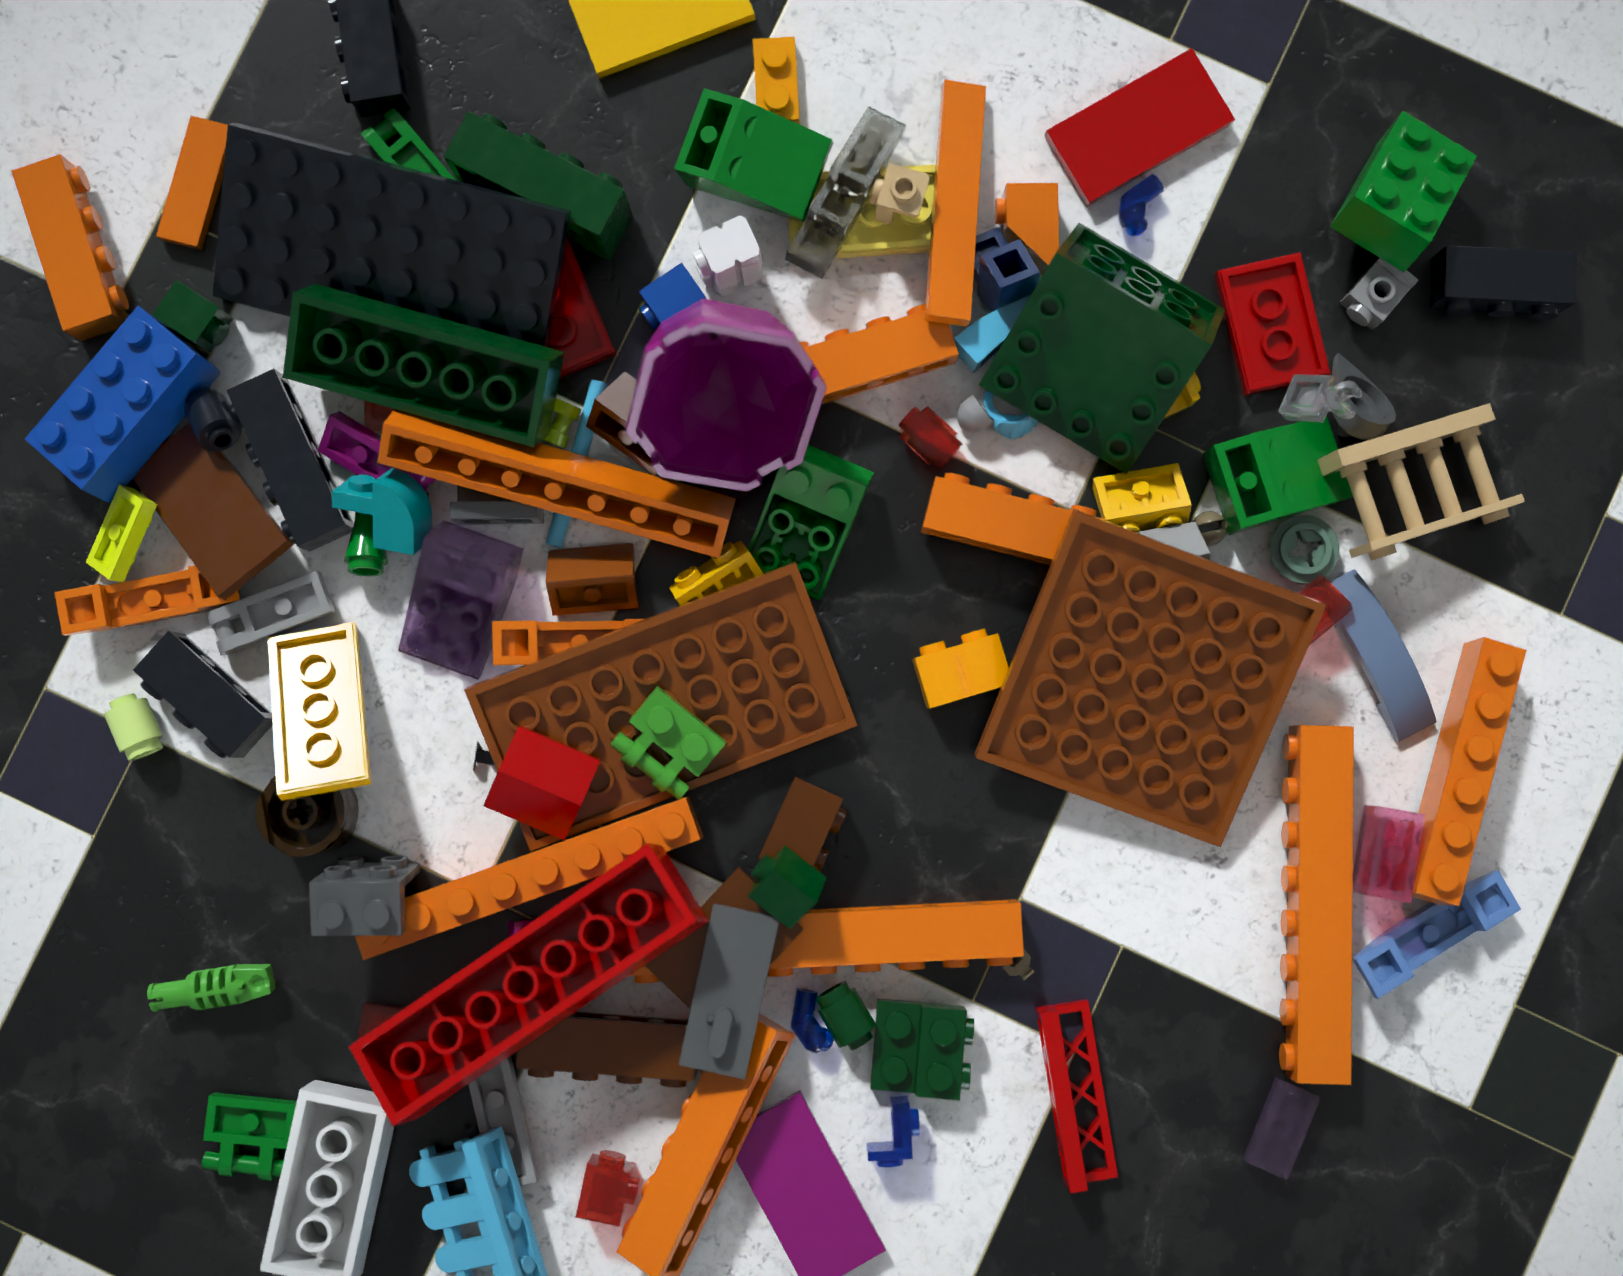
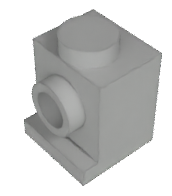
M1378 258L1342 299L1340 304L1347 309V315L1354 322L1361 326H1368L1373 330L1386 319L1407 292L1417 283L1418 279L1407 270L1402 272L1383 259ZM1374 289H1376L1380 294H1382L1384 298L1377 296L1374 292Z

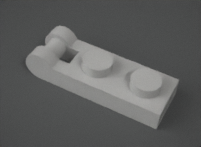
M315 571L212 610L206 616L210 627L216 628L220 639L216 644L222 656L238 652L247 646L268 639L270 636L287 632L334 614L336 611L322 573ZM240 617L245 630L236 633L233 621Z

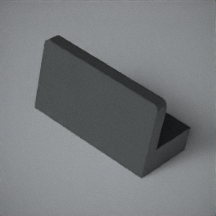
M457 485V502H450V519L458 525L544 524V509Z

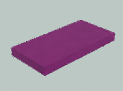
M801 1090L758 1113L736 1161L798 1276H842L885 1252L886 1247Z

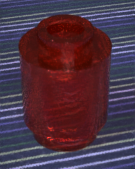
M915 406L898 425L904 430L899 439L928 465L933 463L939 469L963 445L956 438L958 433L929 406H926L922 411Z

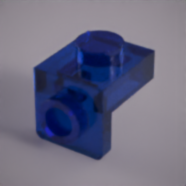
M908 1096L890 1097L892 1141L866 1143L868 1161H876L879 1167H897L903 1165V1160L913 1159L911 1136H920L918 1108L910 1109Z

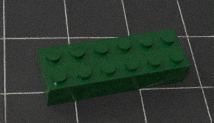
M313 284L293 292L282 378L535 447L550 434L565 352Z

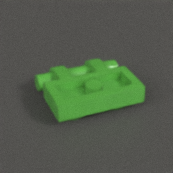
M657 686L629 719V723L641 731L640 735L633 742L620 731L612 740L610 746L622 755L620 760L630 768L635 765L653 780L652 785L660 792L666 790L679 800L686 793L689 786L679 779L677 774L683 767H686L698 777L724 747L726 740ZM652 742L672 756L665 766L646 752Z

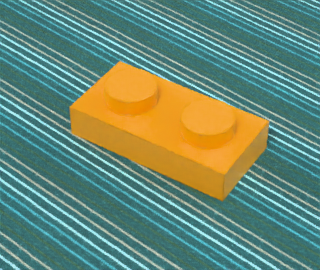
M795 37L753 39L756 105L800 125Z

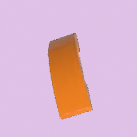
M196 565L188 566V570L126 581L124 583L105 586L94 584L54 592L61 631L64 636L168 620L220 608L241 600L239 590L226 600L218 597Z
M644 619L537 622V620L492 621L493 666L528 665L544 657Z

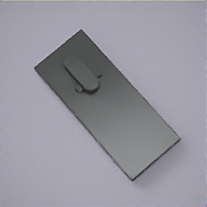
M718 903L713 904L679 1065L740 1079L746 1078L779 920L774 916Z

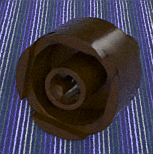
M276 775L269 781L270 783L266 786L263 793L260 794L256 803V823L262 837L269 844L282 851V853L295 857L321 854L339 847L354 834L359 813L358 800L353 788L281 801L277 795ZM312 805L313 814L304 817L303 808Z

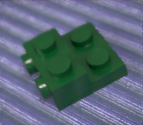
M877 998L870 1090L914 1093L915 1097L960 1101L961 1089L969 1090L971 1063L963 1062L964 1045L973 1044L974 1018H966L967 1010L961 1005Z

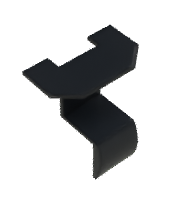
M477 742L472 770H474L476 763L495 766L490 752L478 750L479 742Z

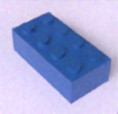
M137 306L33 428L25 440L81 490L111 504L118 486L128 485L185 417V401L188 395L196 389L210 387L222 372L169 327L140 306Z

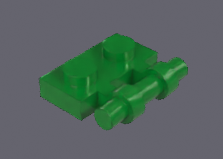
M216 1092L209 1095L203 1141L221 1142L220 1152L206 1151L204 1153L202 1168L216 1170L220 1176L234 1177L236 1173L258 1175L259 1180L274 1181L276 1177H280L284 1159H279L278 1148L287 1149L297 1101ZM239 1144L260 1146L259 1156L241 1155Z

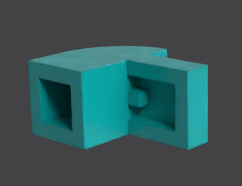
M391 468L376 480L369 475H354L332 490V508L373 515V548L415 555L432 540V509L429 498L421 485L403 471Z

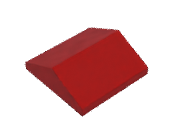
M519 725L483 806L565 840L583 803L600 759Z

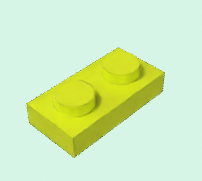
M119 485L86 563L107 579L124 583L129 569L136 559V553L145 532L152 522L157 504L134 488Z

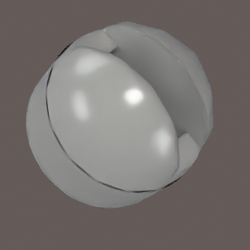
M974 395L966 399L957 410L956 419L958 424L967 432H979L993 423Z

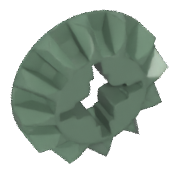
M1297 515L1282 522L1275 528L1272 539L1268 544L1271 554L1270 563L1280 572L1281 577L1294 581L1297 584L1314 583L1325 578L1334 569L1339 557V542L1335 532L1325 521L1311 515ZM1300 538L1303 544L1318 542L1319 546L1313 548V551L1308 553L1309 561L1305 562L1302 556L1289 557L1288 553L1298 546L1296 539Z

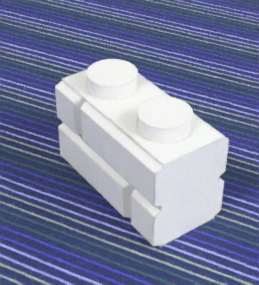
M739 215L724 222L721 229L715 226L698 234L697 241L700 250L693 252V256L697 264V271L706 289L714 287L716 294L723 297L739 290L740 284L745 287L762 279L761 250L746 218Z

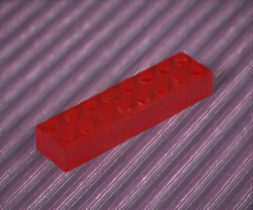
M648 843L354 1042L349 1048L392 1126L415 1121L708 923L709 920L663 846Z

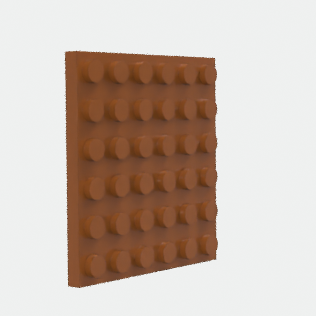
M1073 509L974 753L975 757L1221 848L1327 605L1289 589Z

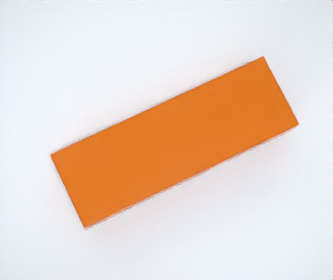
M190 116L156 237L161 241L202 251L223 179L227 124Z

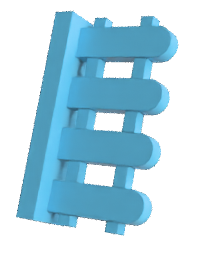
M502 1126L488 1129L472 1139H469V1137L454 1142V1150L436 1153L435 1146L433 1145L419 1151L421 1158L410 1165L409 1175L415 1185L419 1187L430 1186L434 1201L423 1208L422 1218L430 1229H443L447 1243L435 1253V1261L440 1270L445 1273L456 1272L457 1276H474L472 1268L491 1265L494 1276H548ZM464 1178L468 1192L449 1196L446 1182ZM477 1221L481 1236L463 1239L459 1225Z

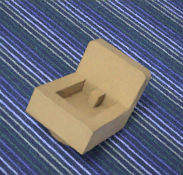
M888 163L884 180L876 178L869 204L876 205L875 220L891 225L895 212L913 218L918 217L928 187L929 175Z

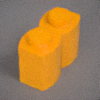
M985 628L961 635L963 644L946 648L945 642L940 641L919 648L921 656L914 658L912 661L927 709L1001 688L1009 667L998 633L988 636Z

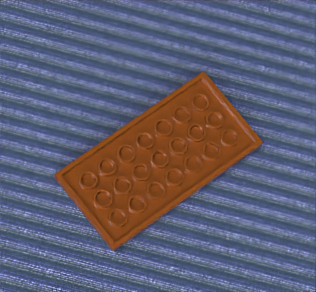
M796 562L464 689L497 771L519 725L600 759L598 768L567 837L674 797L666 790L660 792L652 785L653 780L635 765L630 768L620 760L622 755L610 746V743L620 731L633 742L640 735L641 731L629 723V719L657 686L726 740L724 747L698 777L686 767H683L677 774V777L689 786L687 791L858 726ZM654 742L646 750L649 755L663 766L672 758L671 755ZM519 822L530 851L562 840Z

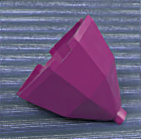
M701 299L662 321L645 347L626 422V433L634 443L639 442L651 458L652 467L660 477L748 492L761 485L764 475L783 465L789 470L802 463L827 388L826 382L794 333L770 312Z

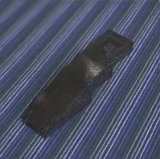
M871 106L867 107L830 167L828 178L809 207L806 220L788 247L784 260L821 279L824 278L867 203L876 178L880 179L905 131V124Z

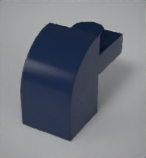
M999 227L977 235L974 279L978 284L977 295L982 303L989 310L994 311L1031 295L1039 282L1040 271L1021 239L1007 243Z

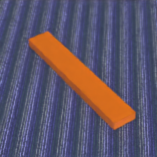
M945 79L941 87L925 321L966 327L971 321L986 86Z

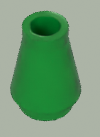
M355 512V521L344 557V562L348 564V572L353 575L379 576L384 572V565L388 564L386 550L373 548V515Z

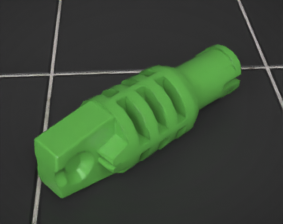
M235 964L193 971L183 980L152 983L148 987L147 998L148 1000H157L149 1003L150 1009L153 1012L187 1005L198 1011L241 1004L271 994L276 989L271 964Z

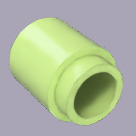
M135 693L119 697L109 703L111 710L105 712L104 717L119 752L125 753L128 761L143 758L163 748L160 741L163 734L147 698L137 699Z

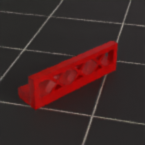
M1084 999L1035 1007L1063 1179L1070 1194L1088 1191L1087 1182L1118 1178L1089 1001ZM1080 1011L1082 1029L1071 1043L1062 1036L1059 1015ZM1083 1039L1085 1040L1087 1054L1078 1048ZM1064 1044H1065L1066 1046H1068V1049L1066 1050V1052H1065V1049H1064ZM1074 1052L1086 1059L1089 1064L1090 1072L1080 1086L1069 1079L1067 1062ZM1091 1082L1094 1097L1086 1092ZM1071 1088L1076 1091V1092L1073 1094V1096H1072ZM1082 1096L1096 1105L1097 1111L1096 1118L1087 1130L1077 1124L1074 1109ZM1098 1127L1100 1129L1101 1141L1093 1136ZM1089 1140L1103 1149L1106 1167L1090 1170L1084 1169L1082 1150Z

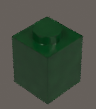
M178 280L173 283L152 314L156 319L208 353L212 351L214 346L220 345L226 339L230 330L229 324L233 320L221 308Z
M784 845L773 858L766 854L755 866L751 873L755 881L748 897L791 929L817 903L827 877Z

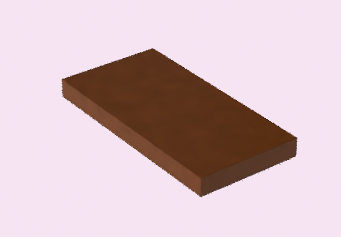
M189 423L164 442L133 477V480L143 494L157 504L156 512L216 595L223 600L228 599L293 546V543L224 451H208L202 448Z

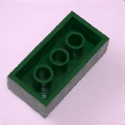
M467 111L443 156L457 180L571 210L567 232L568 240L610 261L633 219L625 190L622 189L623 184L607 173L600 172L597 176L583 169L584 164L570 154L561 152L560 156H557L545 150V144L530 134L522 133L521 137L506 130L507 126L505 123L490 114L484 113L480 117Z

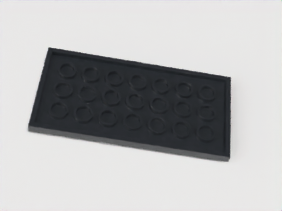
M232 123L228 124L213 296L290 317L293 292L313 284H318L548 347L571 210L255 127Z

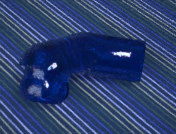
M1151 174L1128 190L1120 199L1118 220L1120 226L1125 227V232L1129 236H1139L1146 231L1148 227V222L1145 219L1146 204L1164 192L1161 181L1154 174Z
M797 988L791 1018V1029L809 1052H826L832 1047L834 1039L829 1030L821 1027L814 1018L815 998L818 992Z

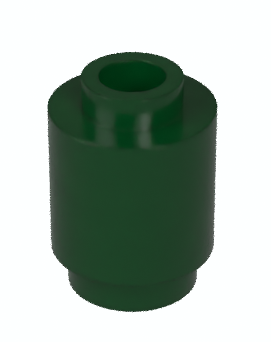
M846 981L837 983L815 998L820 1006L817 1012L839 1048L848 1045L849 1049L853 1051L873 1038L870 1031L876 1026V1023L856 989H850Z

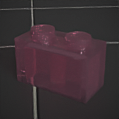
M1364 805L1353 869V892L1411 903L1425 814L1382 806Z

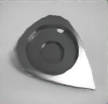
M1339 353L1334 356L1330 405L1336 421L1337 434L1343 438L1353 436L1365 441L1386 435L1391 424L1396 419L1393 405L1384 393Z

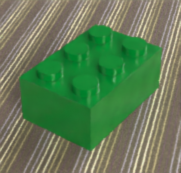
M1402 111L1377 143L1330 228L1402 272H1405L1431 243L1477 155L1427 126L1424 122Z

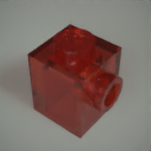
M602 1150L600 1155L592 1154L586 1165L575 1217L619 1227L624 1217L626 1204L634 1205L637 1197L640 1178L633 1177L635 1162L626 1161V1155L616 1151Z

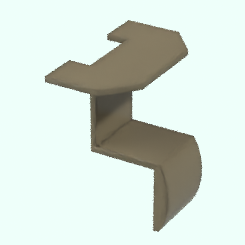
M1023 948L1024 957H1020L1012 965H1005L1002 968L1009 976L1020 975L1025 981L1034 971L1029 967L1031 956Z

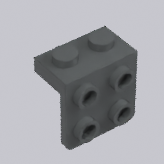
M362 856L338 858L336 864L325 868L324 872L309 882L311 936L402 935L406 931L405 886L420 873V863L408 862V857L387 856L381 858V862H364V857Z

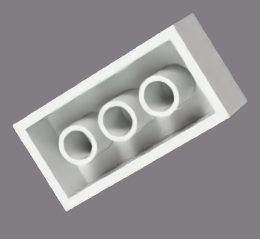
M314 1080L299 1090L260 1271L283 1276L362 1275L394 1126H392L373 1091L320 1080Z

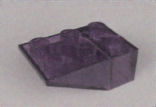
M442 520L424 536L398 651L479 680L492 648V621H502L516 582L524 548Z

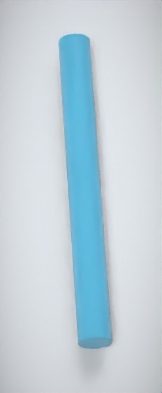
M591 380L571 450L573 453L588 457L594 432L587 428L586 424L595 398L607 388V384L598 380ZM554 512L545 544L562 548L570 516Z

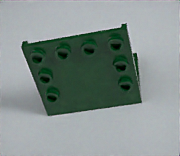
M1078 223L1055 253L980 381L979 386L1127 474L1211 348L1225 309L1090 228Z

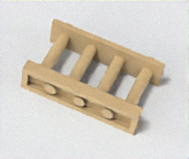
M1490 403L1341 448L1317 460L1323 476L1339 471L1342 478H1347L1369 543L1350 549L1351 558L1368 553L1370 560L1373 561L1397 553L1394 544L1479 517L1482 518L1485 525L1509 517V507L1525 502L1522 494L1499 500L1477 436L1481 435L1480 426L1496 420ZM1453 436L1455 443L1460 442L1482 507L1462 512L1440 447L1444 446L1442 439ZM1415 448L1418 455H1423L1445 517L1444 519L1424 524L1402 459L1406 458L1404 451ZM1378 460L1380 467L1385 466L1407 528L1406 531L1388 537L1386 536L1364 471L1368 470L1366 463Z

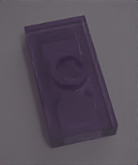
M1275 1077L1243 1160L1288 1180L1321 1097Z

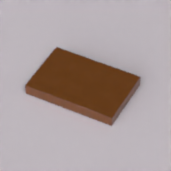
M740 867L701 906L709 922L714 903L771 915L748 897L754 880ZM779 921L770 965L803 931V927L798 922L789 929ZM709 922L645 965L690 1010Z

